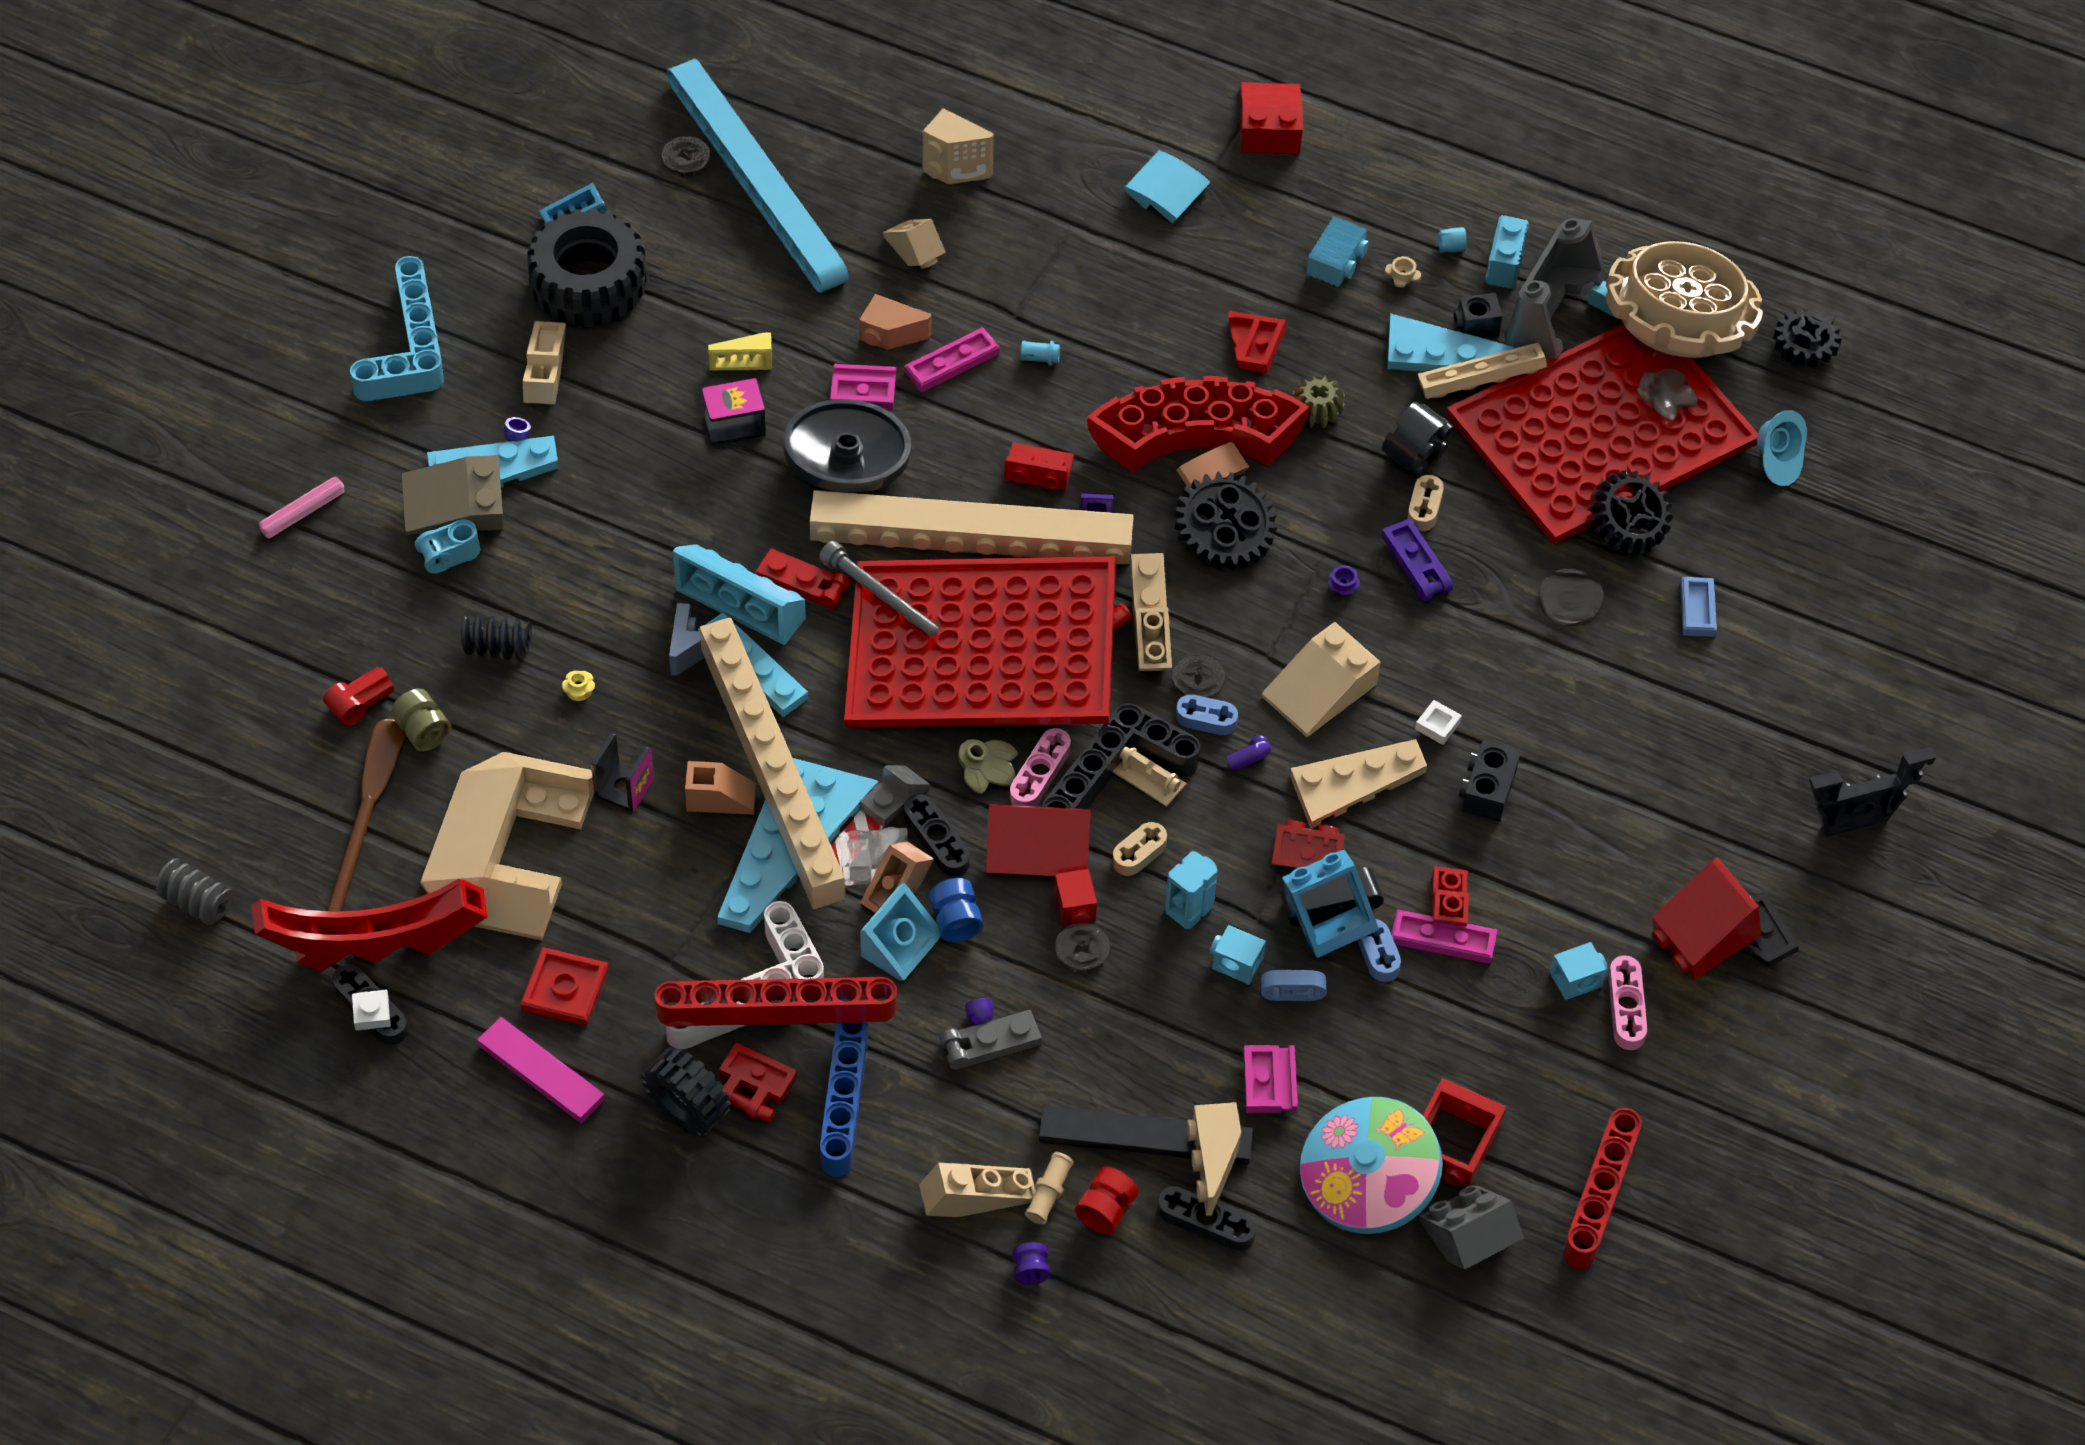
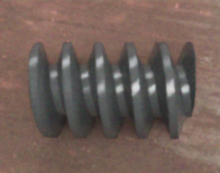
M179 858L172 859L162 868L156 883L158 897L168 900L170 904L178 906L180 910L186 913L189 912L192 917L200 919L206 925H213L221 920L229 911L235 898V891L230 888L224 891V885L220 882L213 885V878L209 876L203 878L201 871H192V866L187 863L181 865Z

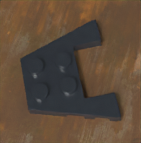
M1927 747L1904 753L1896 774L1885 777L1876 775L1869 778L1866 782L1855 785L1851 783L1843 784L1838 771L1810 778V787L1821 826L1826 836L1888 821L1908 796L1906 788L1911 784L1918 783L1923 777L1921 771L1926 763L1932 765L1936 760V755L1932 748Z

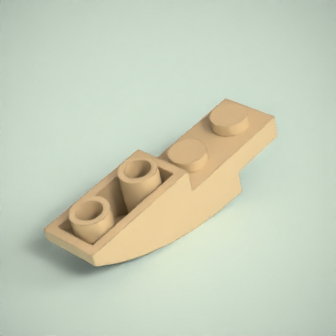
M1163 553L1131 554L1132 609L1139 671L1172 670Z

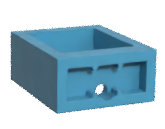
M1345 850L1330 853L1322 860L1306 867H1299L1291 874L1282 877L1306 941L1317 958L1379 930L1356 867ZM1345 874L1357 907L1312 926L1300 894Z

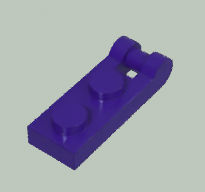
M1410 518L1382 529V539L1416 588L1417 595L1422 602L1433 599L1434 594L1439 592L1445 594L1453 591V583L1450 576ZM1433 576L1435 581L1429 583L1426 578Z

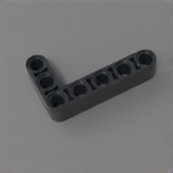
M1131 703L1122 704L1110 716V723L1104 724L1050 792L1044 800L1042 807L1088 809L1113 777V770L1122 762L1120 754L1125 747L1130 749L1136 748L1137 752L1180 777L1191 776L1198 769L1200 743L1193 735L1145 709Z

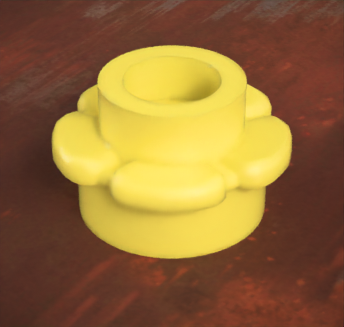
M575 670L569 672L565 677L566 680L562 682V688L567 696L574 701H583L589 698L595 687V683L592 681L593 676L586 671Z

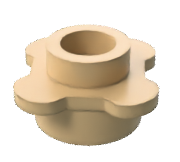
M1398 257L1385 268V273L1393 278L1394 285L1397 287H1404L1411 281L1417 282L1421 279V272L1416 270L1415 261L1409 257Z

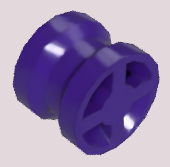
M1035 1242L1025 1243L1012 1250L1013 1261L1017 1264L1014 1275L1018 1283L1035 1285L1043 1283L1050 1278V1267L1045 1263V1260L1048 1258V1249L1045 1245Z

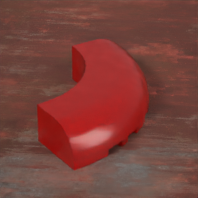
M1203 376V380L1185 381L1184 377L1161 380L1160 385L1145 389L1143 386L1134 388V393L1123 398H1113L1087 417L1088 430L1099 448L1133 473L1149 462L1173 452L1189 449H1215L1230 442L1234 443L1241 455L1268 467L1296 439L1307 419L1309 406L1276 389L1274 392L1258 388L1255 382L1247 381L1246 384L1228 382V377Z

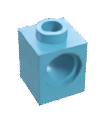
M1228 925L1223 936L1217 935L1210 949V954L1214 955L1212 969L1250 985L1264 959L1266 941Z
M1589 942L1554 955L1550 974L1564 999L1567 1000L1602 987L1605 973L1607 972V963L1601 953H1597L1592 943Z

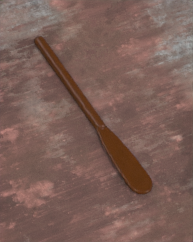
M381 720L373 728L365 757L361 782L362 800L327 912L342 911L374 804L384 791L400 755L405 740V732L400 729L394 720Z

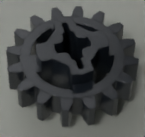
M1811 307L1808 308L1807 313H1803L1800 308H1796L1794 315L1787 311L1785 312L1784 319H1778L1773 339L1776 340L1774 347L1775 349H1782V358L1792 357L1791 364L1793 365L1797 361H1802L1803 367L1807 368L1808 363L1812 362L1817 368L1820 366L1821 360L1828 364L1832 356H1837L1842 341V335H1839L1841 327L1833 326V317L1825 319L1823 317L1824 311L1822 310L1818 314H1814Z

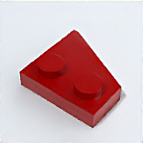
M1229 311L1228 319L1238 368L1268 373L1287 329L1286 320Z

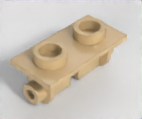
M1125 747L1120 754L1122 762L1113 770L1114 774L1166 807L1186 786V783L1179 779L1177 774H1171L1138 753L1134 747L1131 749Z

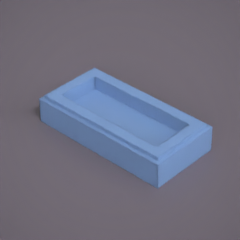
M1682 577L1680 592L1683 635L1715 637L1717 624L1714 578Z

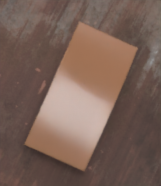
M1230 442L1192 459L1180 466L1177 472L1187 487L1191 488L1194 479L1202 483L1204 474H1207L1214 480L1216 473L1220 472L1222 478L1227 479L1230 472H1233L1235 477L1243 474L1249 466L1234 443Z

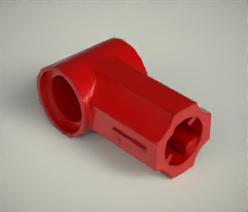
M376 667L348 685L344 682L333 685L325 693L323 702L344 726H351L361 720L366 713V708L393 693L394 685L384 669Z

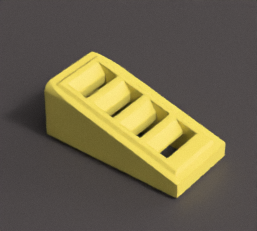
M761 333L708 345L710 370L772 369L771 333ZM718 355H725V357L719 358Z

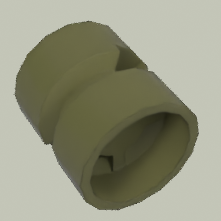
M424 689L410 690L400 696L392 705L391 717L400 729L405 732V736L416 750L423 752L432 750L443 743L449 736L452 729L451 723L442 711L437 708V704Z

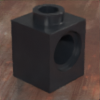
M1496 293L1462 296L1459 298L1458 310L1453 312L1455 328H1460L1461 333L1479 338L1497 337L1500 334L1503 316Z

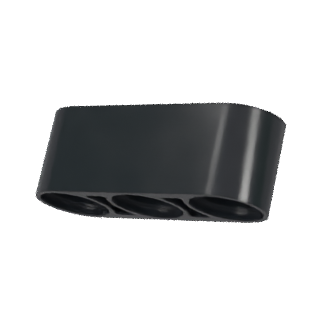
M1368 867L1357 868L1356 870L1373 911L1383 904L1384 897L1373 869ZM1345 874L1300 894L1311 924L1324 922L1357 907ZM1284 887L1280 895L1290 923L1293 926L1301 927L1287 889Z

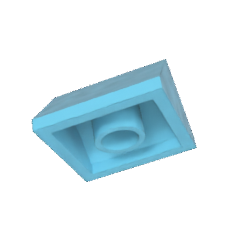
M901 883L860 931L861 957L898 980L903 981L941 937L937 923L905 883Z

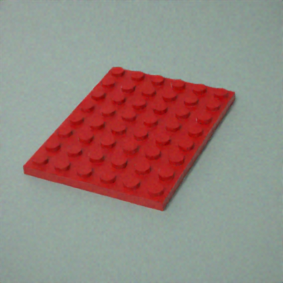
M1624 324L1561 353L1557 359L1550 358L1546 360V368L1539 369L1532 374L1512 376L1447 407L1446 411L1448 419L1554 545L1595 525L1588 522L1589 518L1594 515L1587 510L1588 505L1593 502L1590 496L1594 491H1597L1596 486L1601 481H1605L1606 477L1610 474L1617 476L1620 471L1626 470L1629 475L1632 471L1638 470L1640 478L1645 474H1649V482L1651 484L1660 481L1657 489L1659 492H1662L1756 446L1758 435L1757 431L1692 358L1674 356L1653 349L1633 336ZM1616 492L1613 495L1618 498H1620L1621 496L1625 498H1630L1633 494L1628 492Z
M1115 556L857 561V565L936 624L939 632L936 636H928L856 581L844 716L846 727L1110 723L1116 576Z

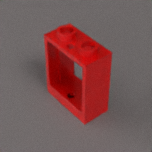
M1442 1078L1422 1115L1430 1126H1433L1438 1114L1442 1110L1486 1130L1469 1165L1442 1154L1441 1177L1450 1185L1466 1188L1473 1183L1503 1124L1506 1106Z

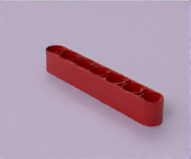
M884 977L670 981L659 985L654 995L657 1019L665 1026L671 1027L885 1022L892 1019L897 1011L896 985L892 980ZM878 998H885V999H887V1000H885V1001H877L876 999H878ZM811 999L817 1000L813 1003L806 1002L807 1000ZM842 999H851L852 1001L843 1002V1001H840V1000H842ZM774 1000L782 1001L780 1003H771ZM738 1001H746V1002H747V1003H745V1004H736V1002H738ZM671 1002L677 1003V1004L672 1005V1006L665 1005V1004L671 1003ZM702 1002H712L708 1005L701 1004Z

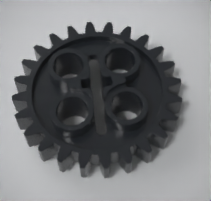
M1217 472L1214 480H1212L1207 474H1204L1202 483L1194 479L1191 488L1185 487L1182 494L1183 497H1179L1176 506L1178 508H1176L1173 515L1177 519L1174 529L1181 530L1177 539L1178 541H1188L1184 549L1185 551L1196 550L1195 560L1202 556L1206 557L1205 566L1207 567L1212 561H1216L1218 570L1222 569L1224 563H1228L1230 569L1234 571L1237 562L1244 568H1247L1250 559L1257 563L1261 554H1267L1269 545H1272L1275 536L1273 534H1275L1278 525L1273 523L1277 513L1270 511L1273 501L1264 502L1263 500L1267 492L1261 491L1256 493L1257 483L1254 482L1249 486L1245 485V476H1242L1239 481H1234L1233 472L1229 473L1227 479H1223L1221 473ZM1222 499H1229L1233 504L1225 503ZM1198 515H1204L1208 517L1209 520H1203L1200 517H1198ZM1242 522H1248L1253 527H1247ZM1218 538L1226 539L1229 544L1220 542Z

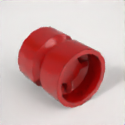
M1103 1167L1090 1183V1190L1084 1192L1076 1204L1074 1212L1078 1219L1089 1229L1103 1235H1111L1124 1218V1212L1130 1209L1138 1197L1139 1189L1134 1181L1123 1172L1111 1167Z

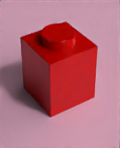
M1089 869L1055 874L1054 893L1062 926H1082L1096 921L1097 900Z

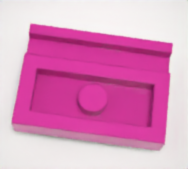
M834 364L830 400H859L872 403L886 410H893L896 367Z
M1244 1045L1246 1113H1281V1111L1297 1113L1295 1045H1289V1048H1279V1045Z

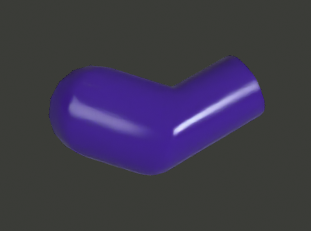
M1258 735L1253 737L1250 741L1251 746L1227 756L1233 771L1269 756L1271 744L1268 743L1265 736Z

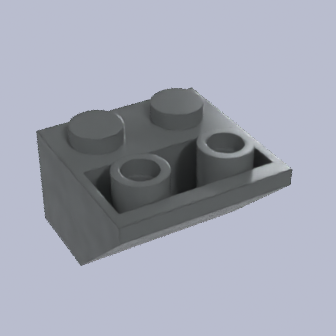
M1476 1185L1462 1189L1458 1196L1449 1201H1440L1431 1205L1429 1211L1419 1216L1421 1224L1447 1261L1464 1270L1524 1239L1512 1201Z

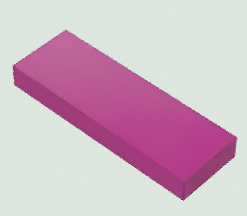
M982 327L905 365L904 373L922 393L999 355L1000 347Z
M1398 909L1392 931L1395 945L1491 964L1497 929L1472 924L1460 926L1433 922L1432 916Z

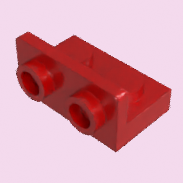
M1012 443L1010 454L1005 459L1004 480L1013 481L1018 484L1025 483L1041 486L1051 490L1066 491L1074 464V454Z
M1285 820V825L1278 824L1272 865L1292 869L1311 865L1322 860L1330 853L1341 851L1345 834H1339V829L1332 826L1319 825L1318 830L1305 828V823Z

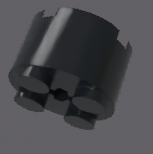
M1416 401L1395 422L1398 427L1394 434L1388 433L1383 442L1382 451L1419 478L1429 467L1430 463L1428 461L1433 456L1436 459L1440 458L1448 447V443L1445 440L1452 433L1454 426L1425 404Z

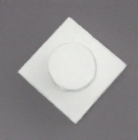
M1433 700L1416 722L1415 730L1444 745L1461 723L1462 715Z
M387 990L352 994L355 1030L391 1027Z

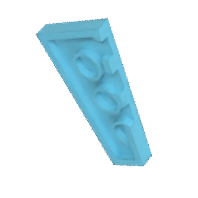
M554 436L427 452L429 466L463 457L498 455L501 487H504L503 484L516 478L522 481L558 468Z

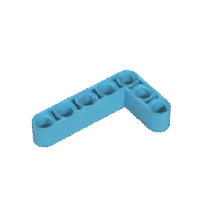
M403 257L395 265L410 352L362 359L355 362L350 368L353 393L359 400L372 401L429 392L440 388L444 382L440 350L422 261L417 257Z

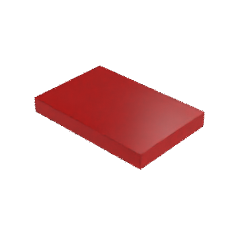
M990 804L986 873L1055 876V874L1088 869L1091 810Z

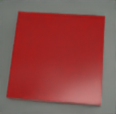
M543 947L521 1001V1010L588 1026L609 970L608 963Z

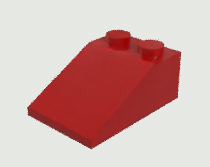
M1241 82L1240 152L1300 155L1303 133V108L1300 84Z

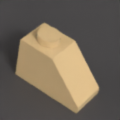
M932 219L907 220L883 232L884 238L908 266L920 265L921 269L929 267L938 262L936 257L946 253Z

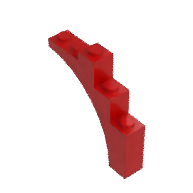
M460 878L416 899L391 906L361 911H309L278 905L263 899L251 905L255 935L294 950L296 962L320 972L328 969L349 954L376 964L404 945L431 955L488 918L484 889Z

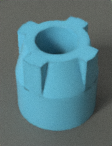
M1464 227L1440 230L1438 233L1440 253L1466 251L1467 238Z

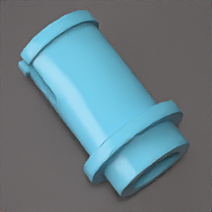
M1022 341L1021 361L1048 362V365L1052 366L1053 363H1059L1060 345L1054 344V341H1050V344Z

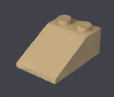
M1334 622L1304 646L1262 692L1261 697L1304 736L1308 737L1377 685L1381 662Z

